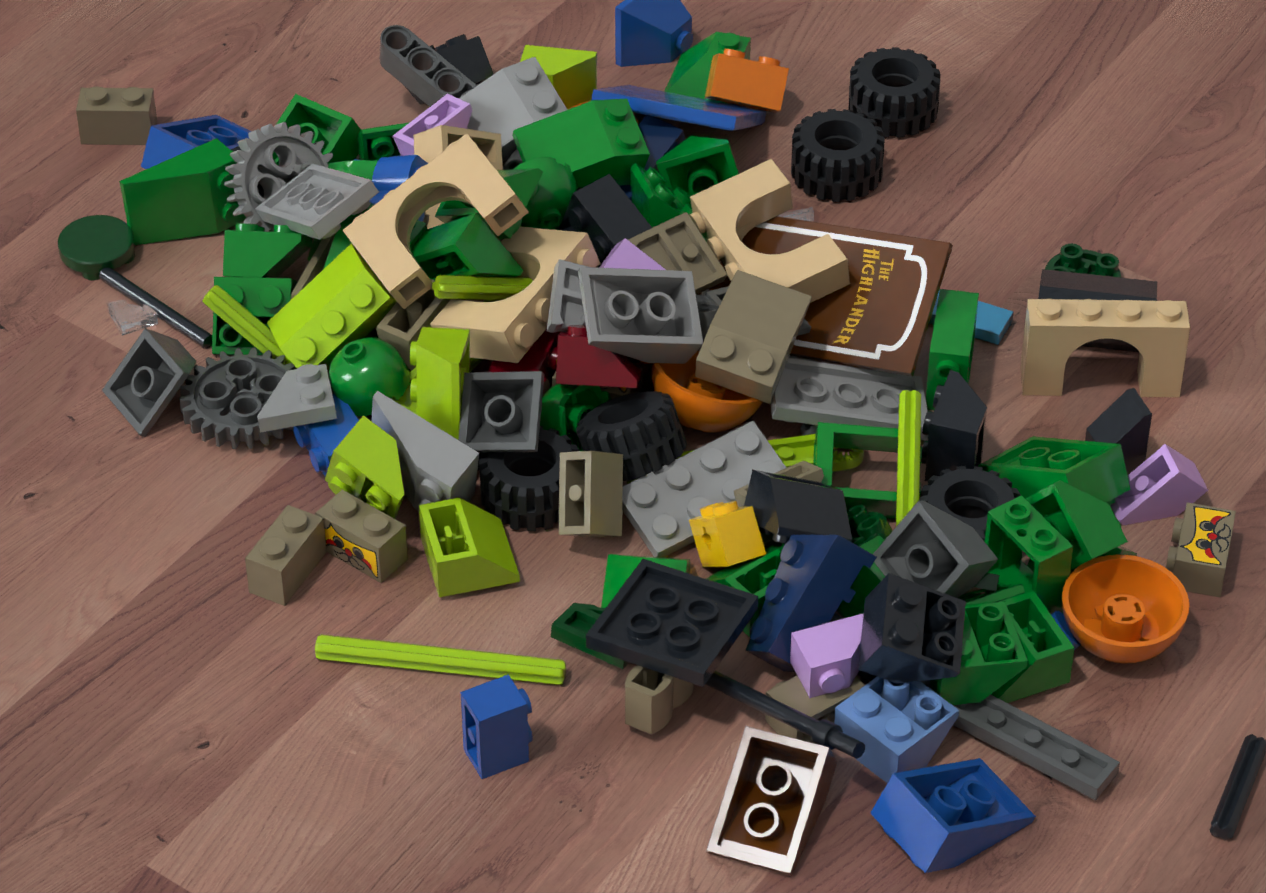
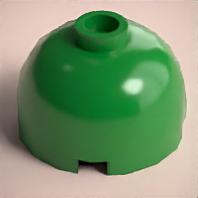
M541 157L528 160L514 168H539L543 171L537 184V193L526 206L529 213L522 217L521 227H537L551 230L560 227L574 192L578 191V185L568 164L564 162V166L558 164L555 158Z
M367 337L346 344L335 355L330 364L329 381L333 394L348 404L356 416L372 415L374 394L379 391L390 399L394 396L396 400H399L410 384L411 373L401 354L393 345L379 338Z
M556 384L548 389L542 398L540 426H543L544 430H549L550 428L558 430L559 436L567 435L571 439L572 444L577 445L579 451H583L576 432L577 424L587 413L611 400V397L607 391H601L599 386Z

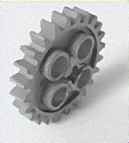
M286 122L277 124L274 127L272 124L261 127V131L257 129L249 132V138L238 141L241 150L230 153L231 158L237 164L225 168L227 172L234 175L233 180L224 182L225 186L234 188L235 192L227 198V201L238 202L239 205L233 212V215L244 214L246 218L243 223L258 224L259 227H265V232H274V224L263 221L255 208L312 163L328 168L327 162L333 157L332 153L323 155L320 152L324 145L323 140L311 143L312 131L300 135V125L287 128ZM273 151L279 157V166L273 160ZM258 183H259V184L263 187V189H264V197H263V198H262V197L259 195V193H258V190H257V185H258Z

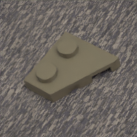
M687 212L628 239V241L666 270L692 271L696 295L724 282L728 275Z

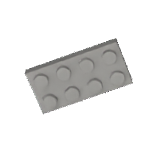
M312 163L256 207L255 210L265 222L274 225H287L292 231L320 240L321 238L325 239L334 235L341 228L340 223L350 215L359 214L367 209L371 204L370 199L378 194L379 191L370 179Z
M788 358L771 401L772 419L812 425L824 422L898 428L899 394L903 390H916L921 393L920 440H927L928 438L927 435L922 434L928 410L922 377L919 376L912 377L877 370Z
M751 421L676 459L668 466H662L661 470L654 473L651 472L623 486L622 510L654 557H665L695 542L689 519L701 516L700 508L719 502L728 503L736 501L733 491L749 484L752 469L776 473L785 469L786 466L755 422Z

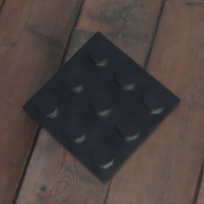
M642 559L586 634V648L704 687L757 611L758 596Z

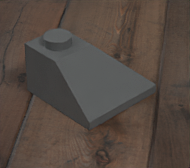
M145 328L102 391L138 434L146 437L197 361L177 339Z
M542 371L465 373L458 440L478 453L538 452L544 373Z
M924 500L918 501L873 553V555L877 556L874 563L884 576L890 573L956 598L972 589L998 560L973 527Z

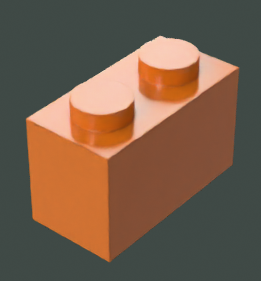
M724 49L723 54L718 53L713 56L705 93L706 99L765 110L771 113L781 111L789 68L779 66L780 60L759 56L758 61L744 59L746 53L733 49Z

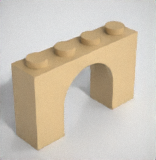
M467 133L459 140L451 143L445 151L427 165L420 167L414 175L396 189L389 191L382 200L365 213L357 216L350 225L343 229V232L403 309L430 290L432 285L431 279L415 260L410 249L412 229L416 221L426 210L445 201L456 200L468 203L479 212L497 236L529 213L514 191Z
M772 159L690 196L692 213L689 216L699 232L707 239V244L718 260L721 259L725 264L726 273L730 281H732L736 271L740 270L812 296L811 302L850 284L848 259L829 234L782 254L758 253L749 249L741 242L747 232L755 226L793 209L790 182Z
M519 227L511 239H503L501 243L524 270L517 277H528L533 282L521 292L500 301L475 302L451 299L430 323L431 327L470 329V358L518 363L547 329L554 267L558 260L561 259L595 268L601 264L588 233Z
M1027 299L1020 365L1022 395L1062 396L1065 365L1072 352L1081 345L1093 340L1117 339L1125 341L1139 350L1137 374L1140 397H1180L1190 332L1187 302L1171 300Z

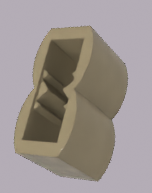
M639 665L635 666L629 672L625 681V724L649 734L660 731L671 720L673 708L682 705L689 699L693 693L694 684Z

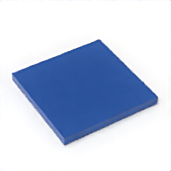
M632 85L593 89L591 101L628 99L632 112L730 131L762 125L766 117L765 110Z

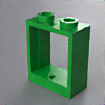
M940 289L929 353L926 390L927 410H935L933 408V400L938 384L945 385L950 370L958 372L969 385L979 293Z
M818 422L814 439L813 465L823 470L824 477L821 482L832 486L833 448L898 453V428ZM920 446V466L922 458V446ZM921 482L919 485V497L921 494ZM836 487L843 490L847 510L856 505H865L867 511L882 513L886 519H896L897 492Z
M1022 495L988 511L985 543L998 560L987 573L1000 575L998 585L1023 584L1025 593L1034 590L1050 614L1055 611L1063 613L1062 592L1064 584L1070 576L1073 545ZM1022 551L1035 563L1034 572L1021 560Z

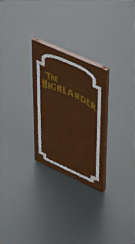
M778 216L755 226L747 232L741 242L749 249L763 254L786 253L829 234L848 259L850 284L809 304L804 319L811 326L810 332L796 337L790 356L913 377L952 252L953 245L951 243ZM721 259L718 260L724 268V270L726 271L725 264L722 262ZM728 275L724 282L697 295L705 296L707 291L730 286L731 281Z

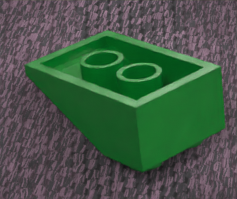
M298 94L294 95L276 125L282 122H286L287 128L300 125V135L312 131L311 143L323 140L324 145L320 152L323 155L327 153L333 154V157L327 162L328 166L329 163L356 159L358 156L357 135L361 128L354 119ZM273 151V159L275 160V163L279 166V157Z
M628 99L592 100L517 128L512 134L523 163L533 158L541 157L555 158L558 164L564 166L565 162L570 166L578 188H583L608 174L612 176L618 185H631V166L636 162L642 168H645L650 155Z
M216 138L119 181L127 225L133 231L134 244L141 245L216 234L235 226L236 223L243 222L246 218L244 214L233 215L235 209L239 207L238 202L227 201V198L235 193L234 188L224 185V182L234 179V175L225 170L227 166L237 164L230 156V153L233 151Z
M1032 436L978 465L983 467V471L989 472L993 470L999 473V478L1009 479L1012 482V488H1017L1020 496L1022 495L1025 499L1059 480L1109 505L1116 502V497L1131 490L1121 444Z

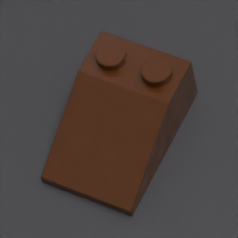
M745 726L708 843L707 853L792 876L823 809L836 769L837 760L830 748Z

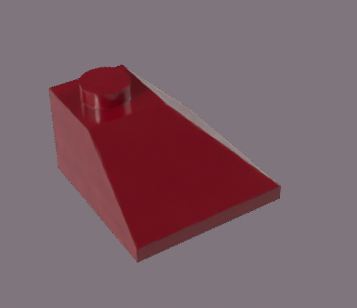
M569 325L568 332H560L557 346L556 384L638 387L642 379V371L624 355L589 345L585 325Z

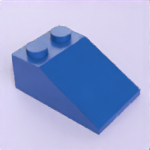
M218 115L152 125L141 167L148 169L216 138L231 150L239 146V140L249 138L248 133L251 131Z
M981 758L893 773L871 811V815L882 825L884 832L903 848L910 856L912 863L922 869L924 873L954 868L1028 826L1036 817Z

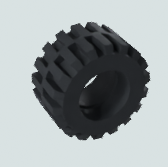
M892 47V49L880 48L877 49V52H867L864 54V58H858L855 61L854 66L850 70L848 110L855 114L858 112L866 115V119H873L877 122V127H881L883 131V137L896 136L900 138L908 134L911 136L919 134V130L928 129L930 123H934L937 118L941 81L940 71L936 69V64L932 60H927L926 55L922 53L917 54L911 49L902 50L898 47Z
M827 109V112L818 111L813 113L812 117L806 116L801 120V124L796 125L792 135L791 175L795 179V184L798 188H804L803 192L808 195L814 194L817 199L821 200L832 199V202H840V200L844 199L852 201L857 196L864 197L868 195L869 190L874 191L878 187V182H881L883 175L885 137H883L881 127H877V122L873 119H866V115L859 112L855 114L851 110L843 109V111Z
M657 391L630 393L611 399L587 413L579 421L576 428L583 451L623 454V481L638 479L651 472L654 473L661 470L662 466H668L680 457L687 446L672 398L668 394Z
M540 426L538 452L481 453V458L479 459L481 502L482 506H485V511L500 518L503 525L510 524V529L519 530L520 528H527V531H536V528L543 527L545 530L553 528L554 523H559L560 452L579 451L577 445L572 444L571 439L567 435L559 436L558 430L552 428L544 430L543 426Z
M959 466L954 471L950 469L941 471L940 476L933 475L928 480V485L923 486L919 501L924 500L973 527L985 542L988 511L1019 497L1020 493L1017 488H1012V482L1009 479L999 478V473L993 470L986 472L983 471V467L974 466V469H966V466Z

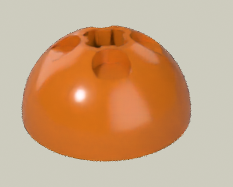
M697 351L685 364H652L654 391L670 395L680 424L685 427L707 433L727 431L747 421L763 403V401L695 377L696 359L700 351Z
M1107 555L1094 558L1080 565L1070 574L1063 587L1062 608L1070 632L1087 651L1110 662L1127 664L1149 660L1164 652L1175 642L1182 632L1188 617L1189 598L1181 581L1162 565L1138 556Z

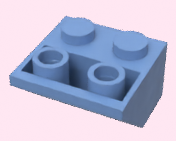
M877 676L835 707L834 723L842 728L843 733L865 744L863 755L856 760L888 783L893 773L927 767L958 718L959 710L921 681L894 683Z

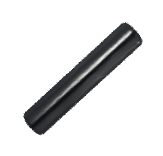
M1250 734L1244 738L1211 821L1210 833L1214 837L1229 840L1235 833L1266 754V740L1263 737L1257 738L1255 735Z

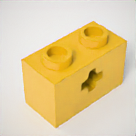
M737 501L719 502L700 508L701 516L689 519L702 567H728L766 555L753 506L738 507Z

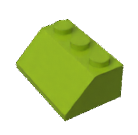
M351 243L276 313L267 324L280 350L296 368L307 364H326L327 371H329L330 364L335 355L346 344L365 338L382 321L397 301Z
M422 327L418 340L412 341L410 346V365L417 366V378H412L410 400L411 402H417L416 415L458 440L465 373H470V329Z

